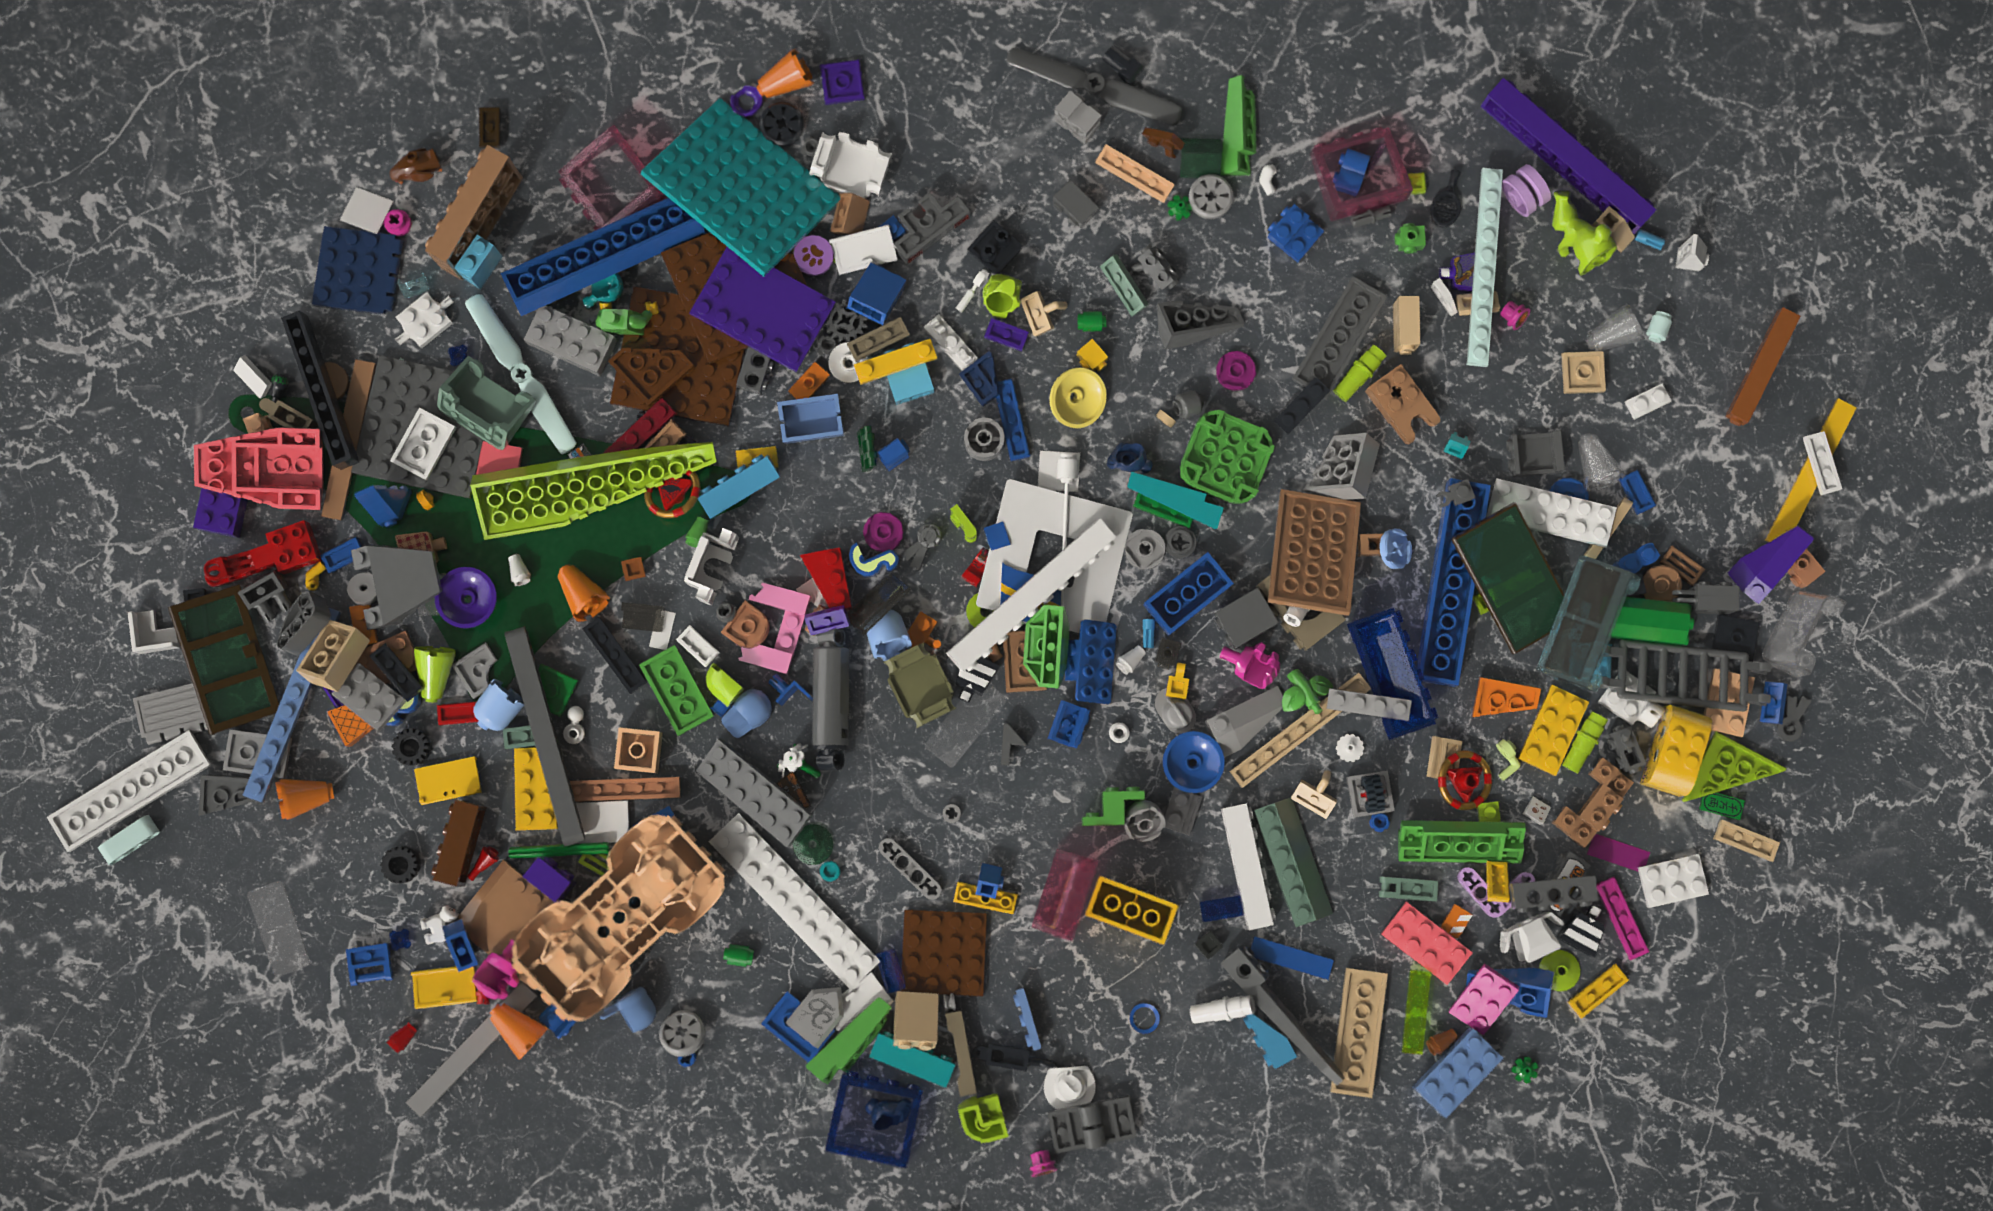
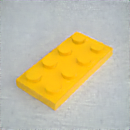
M1550 685L1517 759L1556 776L1589 701L1559 687Z
M514 748L516 831L558 829L537 749Z

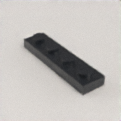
M597 617L582 628L629 694L634 693L647 683L600 617Z

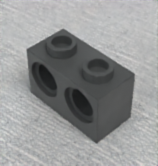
M748 347L736 383L737 387L761 395L762 391L767 389L769 379L766 378L768 372H772L775 361ZM757 358L765 359L762 366L754 365ZM751 377L759 378V382L756 385L748 384Z

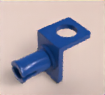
M775 674L773 678L778 683L772 679L768 682L769 685L780 693L776 702L781 706L798 689L813 702V697L795 681L788 685L778 674Z

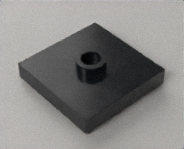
M1717 615L1712 649L1746 652L1749 654V662H1753L1759 622Z

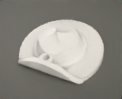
M1087 1066L1051 1068L1047 1071L1044 1080V1093L1048 1102L1055 1109L1087 1104L1094 1097L1095 1080Z

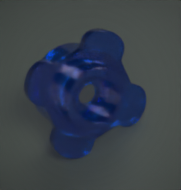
M460 345V347L456 346L448 349L452 366L456 367L466 359L467 346Z
M408 929L390 932L389 937L391 938L392 950L397 951L399 948L408 949L411 947Z

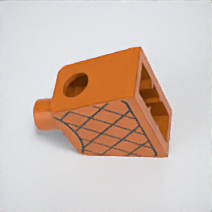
M345 705L327 712L345 746H353L374 729Z

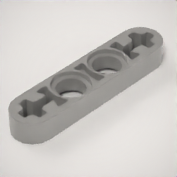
M887 838L880 842V853L926 898L934 900L941 895V886L894 840ZM885 842L887 844L893 843L892 849L897 852V849L901 851V853L895 856L893 861L890 859L893 855L889 851L886 853L883 851L885 848L883 844ZM900 856L908 858L909 864L907 867L900 868L897 865V859ZM915 870H920L923 873L922 881H913L912 873ZM927 877L931 880L928 882L931 887L937 886L936 896L933 894L929 896L927 894L929 890L925 886L923 889L919 887L926 881Z

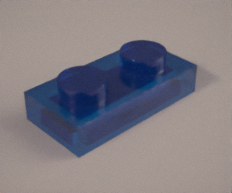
M1240 895L1199 902L1202 922L1244 916Z
M895 949L875 954L880 961L878 966L887 994L905 989L906 985Z

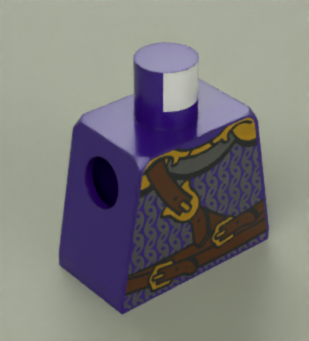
M1475 253L1453 257L1450 261V267H1440V279H1451V288L1454 290L1472 292Z

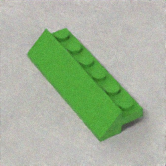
M1401 820V826L1398 829V860L1407 862L1487 863V861L1522 863L1524 853L1523 841L1526 831L1525 822Z

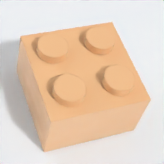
M619 728L614 769L658 774L663 733Z

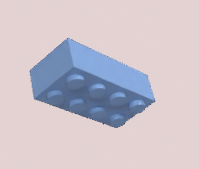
M1469 1027L1412 1087L1441 1116L1447 1118L1499 1064L1503 1057L1473 1028Z

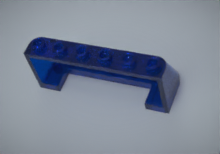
M1394 607L1347 624L1373 695L1412 700L1409 721L1382 717V723L1389 740L1435 725L1436 720L1439 719L1435 707H1430L1428 700L1432 698L1429 689H1424L1421 681L1425 680L1421 668L1417 669L1414 661L1418 660L1414 649L1410 650L1407 644L1411 640L1407 629L1402 630L1400 623L1403 622L1400 610L1395 611Z

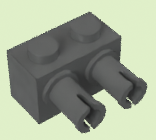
M277 569L238 592L248 610L257 608L265 623L277 617L267 603L269 598L276 600L282 613L289 611L293 605L284 592L288 584Z

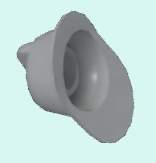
M1167 688L1162 689L1155 699L1157 713L1170 731L1177 734L1190 731L1196 722L1194 708L1187 698L1184 700L1165 696Z

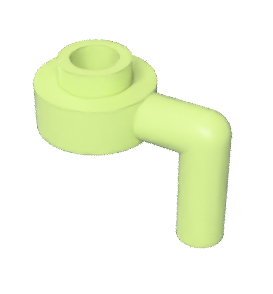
M1502 739L1496 744V747L1511 764L1498 775L1504 781L1518 770L1521 764L1515 756V745L1510 740Z

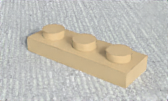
M1720 820L1713 838L1770 862L1774 861L1780 844L1778 841L1725 820Z

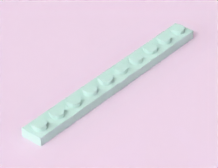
M1482 168L1467 353V365L1487 367L1489 362L1503 170Z

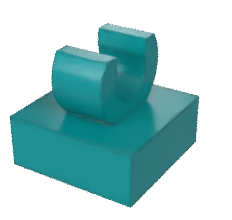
M1454 432L1446 443L1443 452L1462 459L1471 441L1468 440L1467 436L1461 438L1457 436L1458 432Z

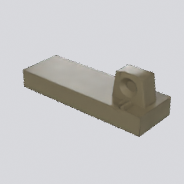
M899 317L847 343V346L855 362H858L910 336L902 318Z

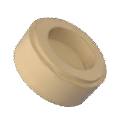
M1159 410L1156 414V417L1170 428L1176 423L1173 418L1162 410Z

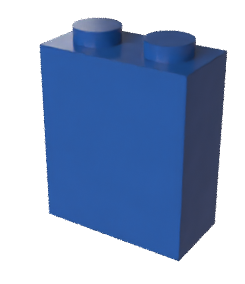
M870 262L850 295L847 308L884 325L904 291L906 279Z

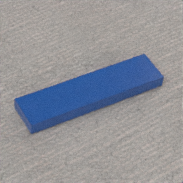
M1013 379L997 382L999 395L996 397L1010 461L1029 458L1030 452Z
M1255 936L1251 945V950L1254 952L1256 959L1323 979H1329L1334 962L1332 959Z

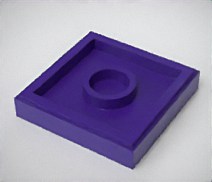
M859 60L820 65L825 105L865 100Z

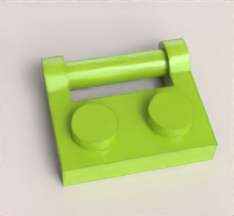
M956 504L950 509V520L956 528H962L965 540L968 543H973L977 539L976 529Z

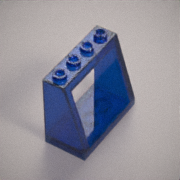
M847 1071L846 1074L842 1073L825 1151L907 1169L923 1090L919 1089V1085L908 1083L907 1087L901 1086L899 1081L887 1079V1082L879 1081L877 1076L867 1075V1078L858 1077L859 1073ZM848 1085L913 1099L901 1154L836 1140Z

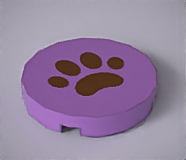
M810 235L804 237L794 249V257L800 271L809 276L824 274L833 263L834 253L832 246L826 239L820 236Z

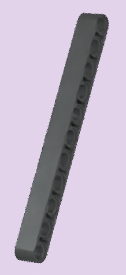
M525 626L505 632L506 642L564 846H569L585 841V833L528 631Z

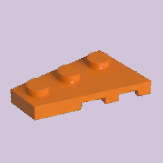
M1479 677L1472 717L1537 709L1541 688Z

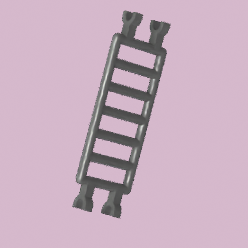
M1627 639L1620 640L1619 647L1601 644L1600 648H1597L1596 656L1618 657L1619 661L1618 679L1599 676L1595 680V688L1617 689V696L1620 699L1740 712L1747 710L1748 703L1766 706L1767 703L1771 702V695L1748 693L1749 672L1767 675L1768 672H1771L1772 663L1749 662V654L1746 652ZM1627 648L1639 649L1638 692L1626 691ZM1648 650L1660 651L1658 694L1646 693ZM1668 652L1680 653L1678 697L1666 695ZM1688 654L1700 655L1699 699L1687 698ZM1708 656L1720 658L1719 701L1707 700ZM1729 659L1741 660L1739 703L1727 702Z

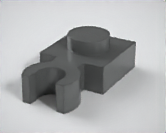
M1468 479L1448 486L1449 493L1441 491L1436 495V498L1440 496L1446 498V502L1442 503L1440 508L1448 506L1451 501L1457 506L1475 499Z

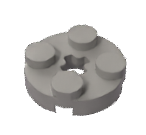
M1139 529L1133 532L1128 537L1125 545V556L1128 562L1140 570L1156 567L1161 563L1165 554L1164 540L1153 530ZM1142 544L1150 546L1149 554L1140 553V546Z

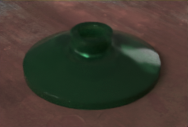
M817 824L806 825L792 844L794 854L801 862L808 865H818L825 862L833 851V838L830 832ZM812 840L816 842V847L813 849L809 847V842Z

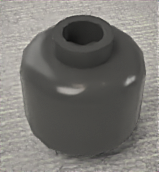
M1194 390L1177 394L1172 403L1173 410L1177 416L1183 419L1199 415L1204 405L1203 397Z

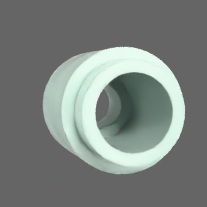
M1657 311L1652 316L1646 332L1649 340L1656 343L1666 340L1672 324V316L1670 314Z

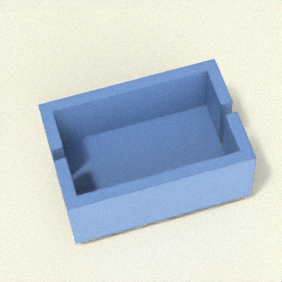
M838 394L777 402L779 419L781 422H785V424H780L784 444L844 436L842 417L837 416V414H841Z

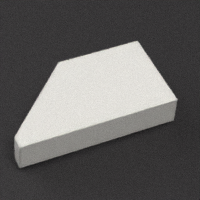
M1440 278L1434 281L1431 285L1432 290L1449 315L1453 316L1458 311L1451 293Z

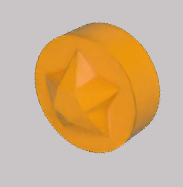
M421 490L416 494L419 503L425 510H430L434 507L433 496L430 493Z

